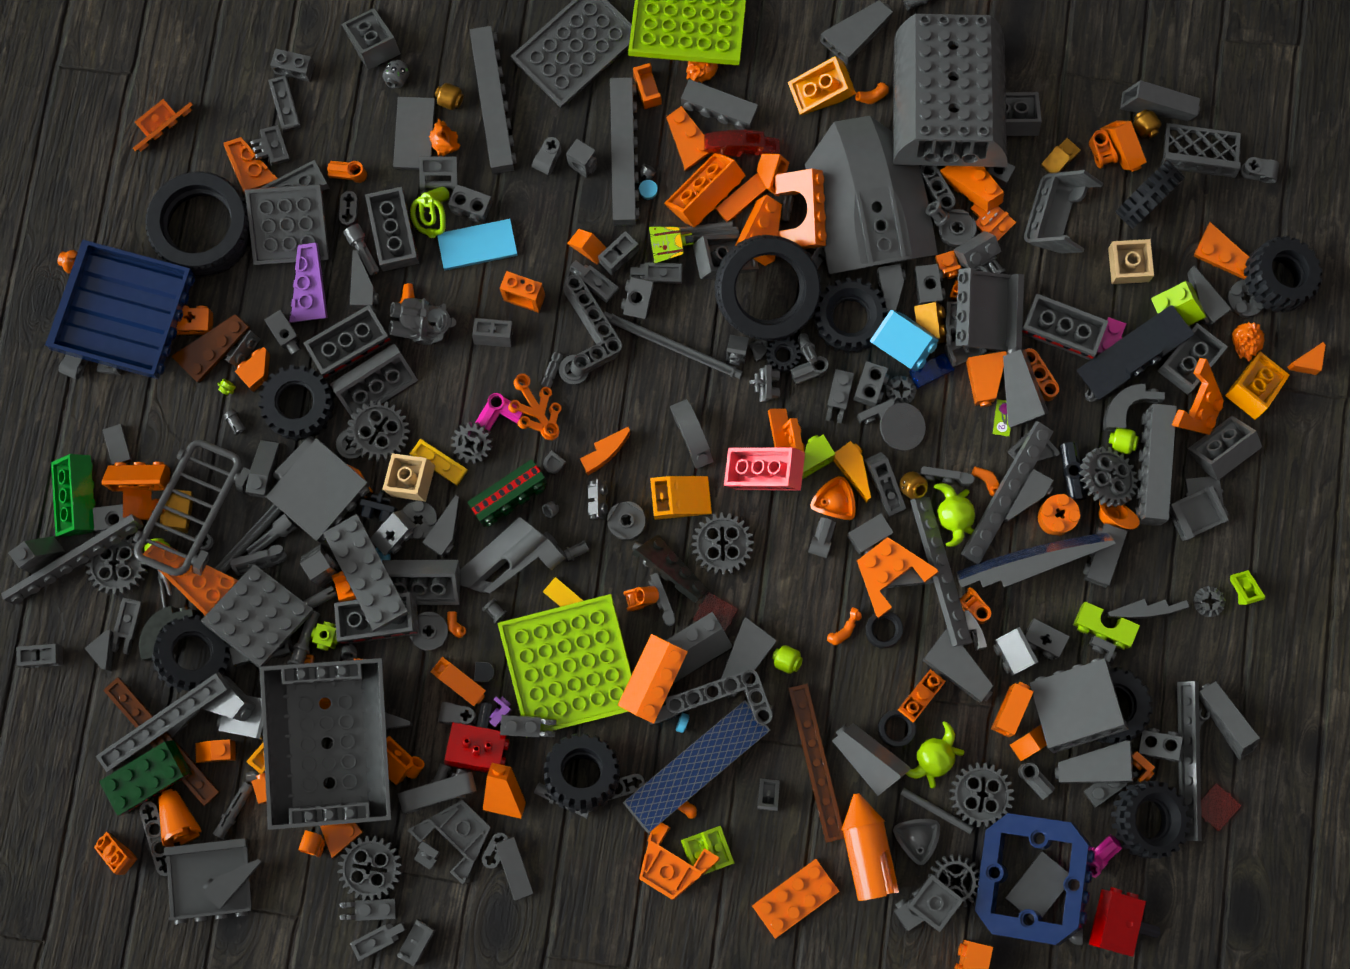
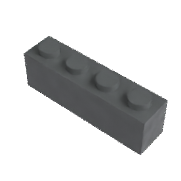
M690 79L681 97V106L684 109L700 112L702 116L707 118H716L723 124H732L735 128L742 131H750L758 112V105Z

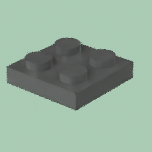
M930 875L907 907L938 932H941L964 900L936 877Z

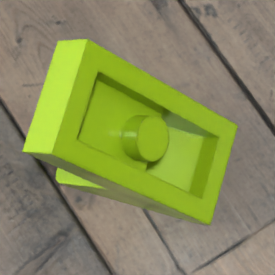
M1249 570L1230 575V581L1238 593L1239 605H1247L1265 599V595Z

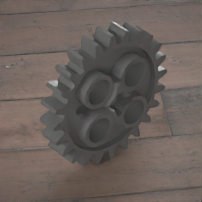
M378 400L377 405L370 401L369 407L365 403H363L362 409L357 407V414L352 413L351 418L353 420L348 421V424L351 426L347 427V432L351 433L348 435V439H353L350 446H357L355 452L357 453L361 450L362 458L366 454L369 455V461L373 456L376 458V462H378L380 457L386 461L388 455L391 458L394 452L400 454V448L404 449L406 446L403 442H408L409 439L405 435L410 433V430L405 429L409 423H403L406 416H399L402 411L401 409L395 412V405L389 408L387 401L383 406L380 400ZM376 415L380 420L375 422L371 420L370 416ZM384 418H388L381 432L378 433L374 442L370 445L369 441L373 438L375 431L378 430ZM387 426H394L396 431H389ZM368 431L370 436L364 437L360 432ZM377 441H384L386 443V446H379L377 444Z
M1104 446L1099 449L1095 448L1082 459L1084 463L1080 467L1083 470L1079 474L1084 476V478L1080 481L1086 483L1083 488L1090 490L1088 496L1093 494L1094 501L1100 499V505L1106 503L1107 507L1113 505L1116 508L1130 501L1131 497L1136 494L1134 490L1138 489L1135 485L1138 479L1133 476L1137 472L1131 470L1134 465H1128L1129 458L1123 459L1124 453L1118 455L1117 450L1112 451L1111 447L1105 449Z
M722 512L720 513V518H717L715 514H713V520L705 517L706 524L699 522L701 529L695 528V532L698 535H692V539L697 541L691 543L692 547L697 548L692 553L695 555L699 554L696 562L702 560L701 567L707 565V572L711 571L712 568L715 569V575H717L719 570H721L723 576L726 570L730 574L733 573V568L740 571L739 564L746 566L744 559L750 560L751 558L747 553H753V549L749 546L754 545V541L748 540L753 537V534L746 533L750 527L743 528L742 526L745 521L743 520L738 523V516L731 519L730 513L727 515V518H724ZM721 527L724 528V542L728 543L725 545L724 561L721 560V545H717L721 541ZM712 530L716 531L718 537L710 539L707 533ZM729 530H734L737 532V536L731 539L726 533ZM714 549L718 551L719 555L716 558H710L708 552ZM730 549H735L738 555L731 558L727 555V552Z
M127 536L120 543L110 546L103 553L89 559L91 563H87L85 566L90 568V570L86 571V574L91 576L88 580L94 582L93 587L99 588L100 592H105L108 595H111L112 592L116 596L119 595V592L126 595V589L133 592V585L139 587L138 580H145L141 575L142 573H148L144 569L148 565L141 563L134 556V548L137 543L133 541L134 537L129 538ZM130 551L129 557L124 559L125 554ZM111 552L110 558L106 559V555ZM129 570L128 576L123 578L124 572ZM110 571L109 577L105 578V573Z
M975 763V769L971 765H967L968 771L961 769L962 776L955 775L958 782H951L955 789L949 790V792L954 793V796L949 798V800L956 802L951 807H958L959 810L956 812V815L963 814L962 821L968 818L969 825L976 821L977 827H980L981 822H983L985 827H988L989 821L993 825L996 823V818L1000 820L1002 818L1001 814L1006 815L1008 813L1005 810L1006 808L1013 807L1008 803V801L1014 800L1013 797L1009 796V793L1014 792V790L1008 789L1012 782H1005L1008 775L1001 776L1002 769L995 772V765H991L989 769L987 768V763H983L982 768H980L979 763ZM984 777L983 793L986 794V797L982 798V812L980 813L978 808L981 798L977 796V793L982 790L981 780ZM970 778L977 780L978 786L976 789L969 787L968 781ZM990 781H994L997 784L995 792L988 789ZM968 798L975 800L976 805L973 809H969L966 806ZM989 800L995 804V809L992 812L986 809V803Z
M366 836L364 842L359 837L358 844L352 841L351 849L345 847L347 855H340L344 862H338L339 865L343 866V869L337 871V873H343L339 881H346L343 888L350 887L348 894H352L355 891L356 899L360 895H362L363 901L368 896L371 901H374L375 895L382 899V892L389 895L388 888L395 889L393 882H400L396 875L402 874L401 871L397 870L398 867L403 866V864L397 863L401 856L394 855L398 849L394 848L391 850V842L384 845L385 838L378 842L377 836H374L372 841L369 836ZM361 851H364L367 855L364 862L358 860V854ZM380 854L386 856V863L382 866L377 862ZM371 863L372 867L385 868L387 872L370 871L369 874V870L354 868L353 864L369 866ZM357 871H361L363 874L361 882H356L354 879V874ZM380 874L383 878L379 886L373 881L374 876Z

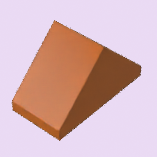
M578 229L567 243L596 265L599 264L598 256L606 249L593 233Z
M1324 342L1292 362L1287 368L1292 371L1317 375L1322 371L1325 352Z
M1039 725L1010 744L1020 762L1047 745L1042 726Z

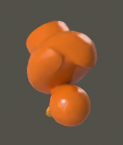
M69 250L59 254L57 261L65 272L71 273L77 251Z

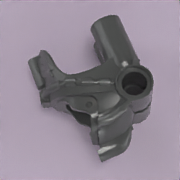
M407 298L402 303L392 302L390 317L399 318V321H390L388 334L409 338L418 344L431 345L442 341L444 333L448 328L456 325V320L450 318L446 311V304L434 306L429 301H426L425 298Z

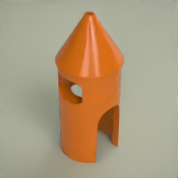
M860 793L853 794L841 830L844 833L858 901L884 897L891 893H899L885 830V820Z

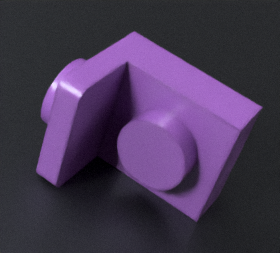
M503 697L500 699L494 698L502 707L500 710L498 708L495 709L490 715V723L496 728L501 724V715H509L512 711L509 708L511 704Z

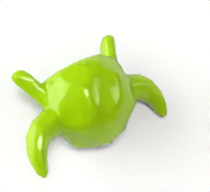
M945 483L935 484L934 488L942 491L946 498L937 509L940 525L953 532V538L946 543V546L954 547L963 541L964 532L972 535L974 529L971 526L975 520V509L971 501L965 498L969 494L968 489L957 495L950 485Z
M943 721L945 728L943 738L927 739L917 751L919 765L906 773L907 776L914 779L922 778L926 775L930 788H935L936 786L935 777L945 775L953 767L955 755H964V750L952 747L955 733L952 726Z

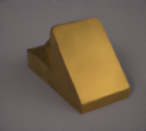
M1066 138L1059 146L1053 149L1041 166L1050 174L1060 173L1081 150Z

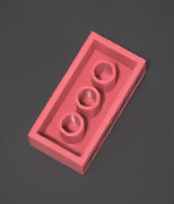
M793 447L728 448L724 486L735 490L801 491L805 452Z

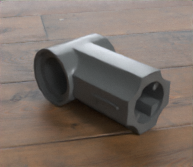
M818 356L817 362L813 364L807 362L790 369L793 381L798 385L816 377H823L827 373L829 364L826 358ZM817 363L823 364L824 369L817 370L814 367V365Z
M820 518L808 553L827 558L836 522L828 518Z
M1023 763L1019 766V777L1025 780L1042 800L1054 791L1055 787L1039 771L1037 765L1034 763ZM1027 766H1030L1033 770L1030 777L1024 774Z

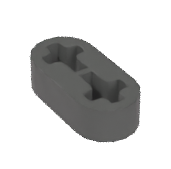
M352 191L344 192L340 198L339 220L347 228L356 224L359 201L356 194ZM349 197H352L354 201H351L350 207H348V203L345 200H348ZM348 212H350V216L352 219H349V222H346L344 218H346Z
M496 833L489 842L482 857V863L486 868H496L501 861L495 849V843H497L495 840L496 838H501V836L504 837L503 840L508 839L509 837L506 834ZM494 851L497 852L494 856L496 863L488 865L486 857L491 856Z

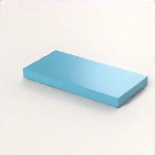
M510 219L447 231L437 235L444 271L518 256Z

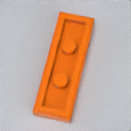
M756 173L715 208V211L726 222L734 219L768 190L759 174Z

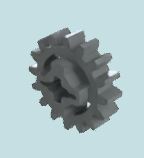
M469 421L467 425L463 423L460 425V429L457 428L454 431L457 435L451 437L452 440H455L451 447H456L453 453L460 454L458 459L464 457L465 463L472 459L473 464H475L477 460L481 462L484 460V456L487 457L490 454L487 450L493 448L489 444L493 441V438H488L491 432L484 431L485 425L480 428L479 422L472 426V422Z

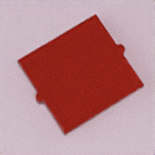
M709 592L703 603L699 604V609L693 620L698 621L713 612L725 632L728 625L732 624L731 620L738 609Z
M1215 783L1201 799V816L1204 818V822H1208L1217 831H1220L1241 805L1231 797L1230 792L1227 793Z

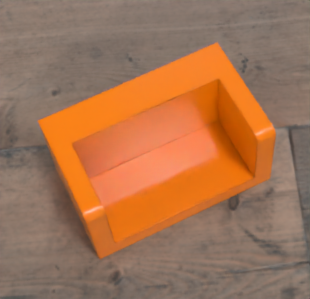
M651 63L634 67L633 77L644 109L661 105L662 98L652 74Z

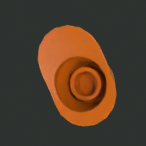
M1106 503L1100 505L1099 518L1104 524L1125 529H1135L1139 526L1140 520L1138 516L1127 506L1119 505L1114 508L1113 505L1107 507Z

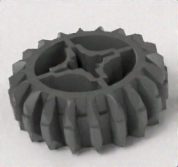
M950 854V861L947 860L946 856H943V864L936 860L935 863L938 868L931 866L930 869L935 872L933 876L939 880L940 873L942 872L946 878L945 885L951 890L956 889L963 895L961 898L964 900L962 905L967 907L966 899L973 903L974 899L971 895L977 897V892L974 889H978L979 886L976 885V881L980 879L979 877L975 878V874H978L980 871L979 869L972 871L975 863L973 862L968 866L969 858L967 857L961 862L962 855H957L955 860L954 855ZM956 864L964 869L957 874H953L946 867ZM967 874H969L970 877V887L968 891L963 885V879L966 877ZM950 876L953 878L959 877V881H957L959 882L958 886H950Z

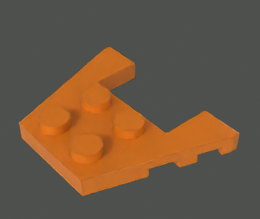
M1199 358L1193 374L1202 382L1189 414L1185 410L1178 409L1172 426L1210 435L1216 425L1218 414L1223 408L1224 400L1208 360Z
M889 537L857 560L878 619L892 609V606L881 594V591L910 568H913L925 583L939 573L935 567Z
M661 822L649 835L647 851L644 855L639 879L670 899L675 900L714 866L720 858L704 848L694 866L690 865L660 846L670 829L669 826Z

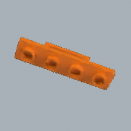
M162 99L135 121L136 125L147 137L132 149L134 151L139 150L140 152L149 145L147 142L151 138L156 140L163 134L161 130L166 126L170 129L178 122L176 120L177 117L181 114L185 117L192 111L190 107L193 104L189 102L175 113L167 102Z
M769 409L768 415L775 448L793 447L804 452L805 446L802 443L801 427L798 424V419L790 418L788 420L786 409Z

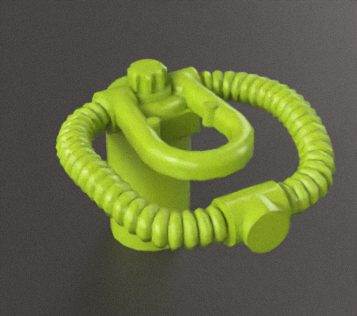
M439 187L425 192L421 197L415 199L411 205L410 216L415 228L420 233L429 236V238H435L437 235L443 234L446 229L445 210L441 203L449 199L447 188ZM418 204L420 220L426 226H432L436 222L434 207L435 205L438 207L440 212V229H425L420 226L415 213ZM424 207H430L431 222L426 221L424 218Z

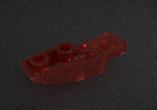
M726 130L705 134L704 152L740 157L742 153L759 156L762 154H780V143L777 138L764 137V132Z

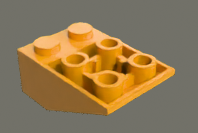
M708 476L650 478L654 520L712 514Z

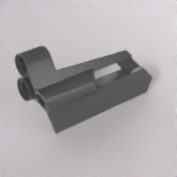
M519 517L460 569V586L490 594L538 557L550 570H553L567 556L549 532L546 531L542 534ZM507 561L509 562L510 568L493 583L485 581Z

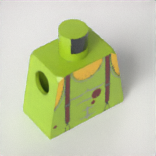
M649 227L654 263L684 254L683 246L694 244L692 233L681 235L680 227Z

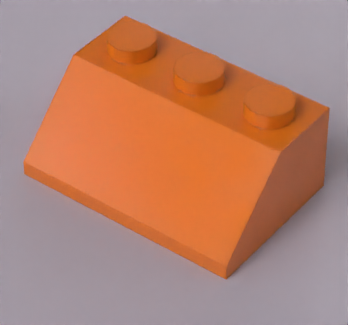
M116 462L114 465H108L102 479V485L112 492H121L125 486L154 489L152 491H164L170 480V468L164 465V462H153V465H145L144 462H134V465Z

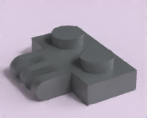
M278 125L260 129L262 138L250 142L251 146L254 147L253 152L257 153L255 154L256 160L269 158L271 166L289 161Z

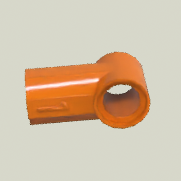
M330 161L328 164L329 178L353 180L356 183H361L367 178V172L359 161H352L350 163ZM361 169L358 174H353L355 170Z

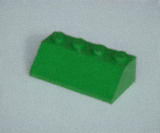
M68 454L51 462L56 537L81 535L94 531L93 508H95V500L93 498L94 481L92 480L93 463L91 462V455Z

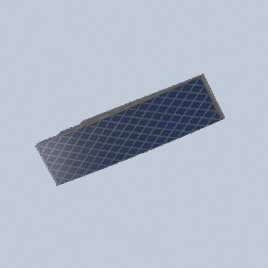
M1109 532L1056 541L981 562L957 571L956 575L961 588L977 581L981 582L982 587L1001 581L1003 586L1006 587L1114 545L1115 541Z
M746 700L743 701L626 799L623 804L644 830L650 833L764 737L770 729L767 725L756 723L749 704Z

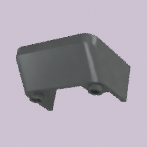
M1085 170L1051 173L1043 176L1035 196L1024 240L1033 246L1061 254L1084 252L1083 247L1073 242L1069 236L1063 234L1072 203L1084 199L1088 188L1102 187L1103 182Z

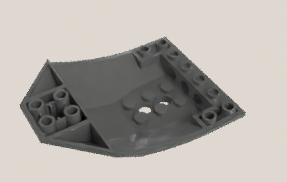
M871 116L833 122L805 163L806 169L823 171L824 210L826 215L825 232L827 234L826 246L823 247L828 274L938 255L932 219L926 213V208L929 204L919 165L893 164V132ZM874 202H879L882 205V210L878 213L872 210ZM878 220L885 223L883 231H879L876 228Z

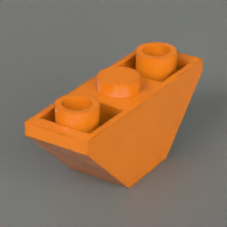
M930 669L901 704L898 711L914 723L946 681Z
M107 831L98 839L94 847L116 875H125L137 860V857L130 849Z

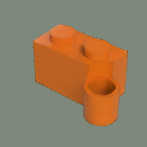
M388 736L386 740L389 780L397 785L406 776L413 779L416 778L425 765L424 761L417 756L411 757L398 743Z

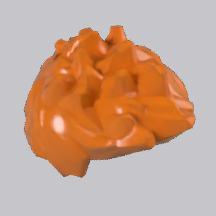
M688 61L686 79L691 78V80L701 83L710 80L715 75L718 64Z
M438 119V122L434 124L433 131L430 132L429 138L438 156H445L457 151L461 145L458 143L457 133L451 131L445 121L441 122Z
M1248 322L1238 325L1234 329L1232 340L1240 359L1244 357L1250 361L1252 360V355L1256 356L1262 350L1265 334L1260 329V324Z

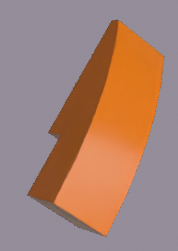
M629 427L594 443L596 451L580 458L587 475L600 469L619 452L630 436Z

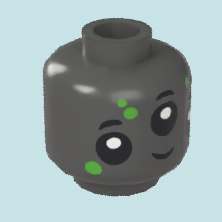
M395 60L387 64L382 77L388 87L401 88L406 83L410 72L406 63L401 60Z

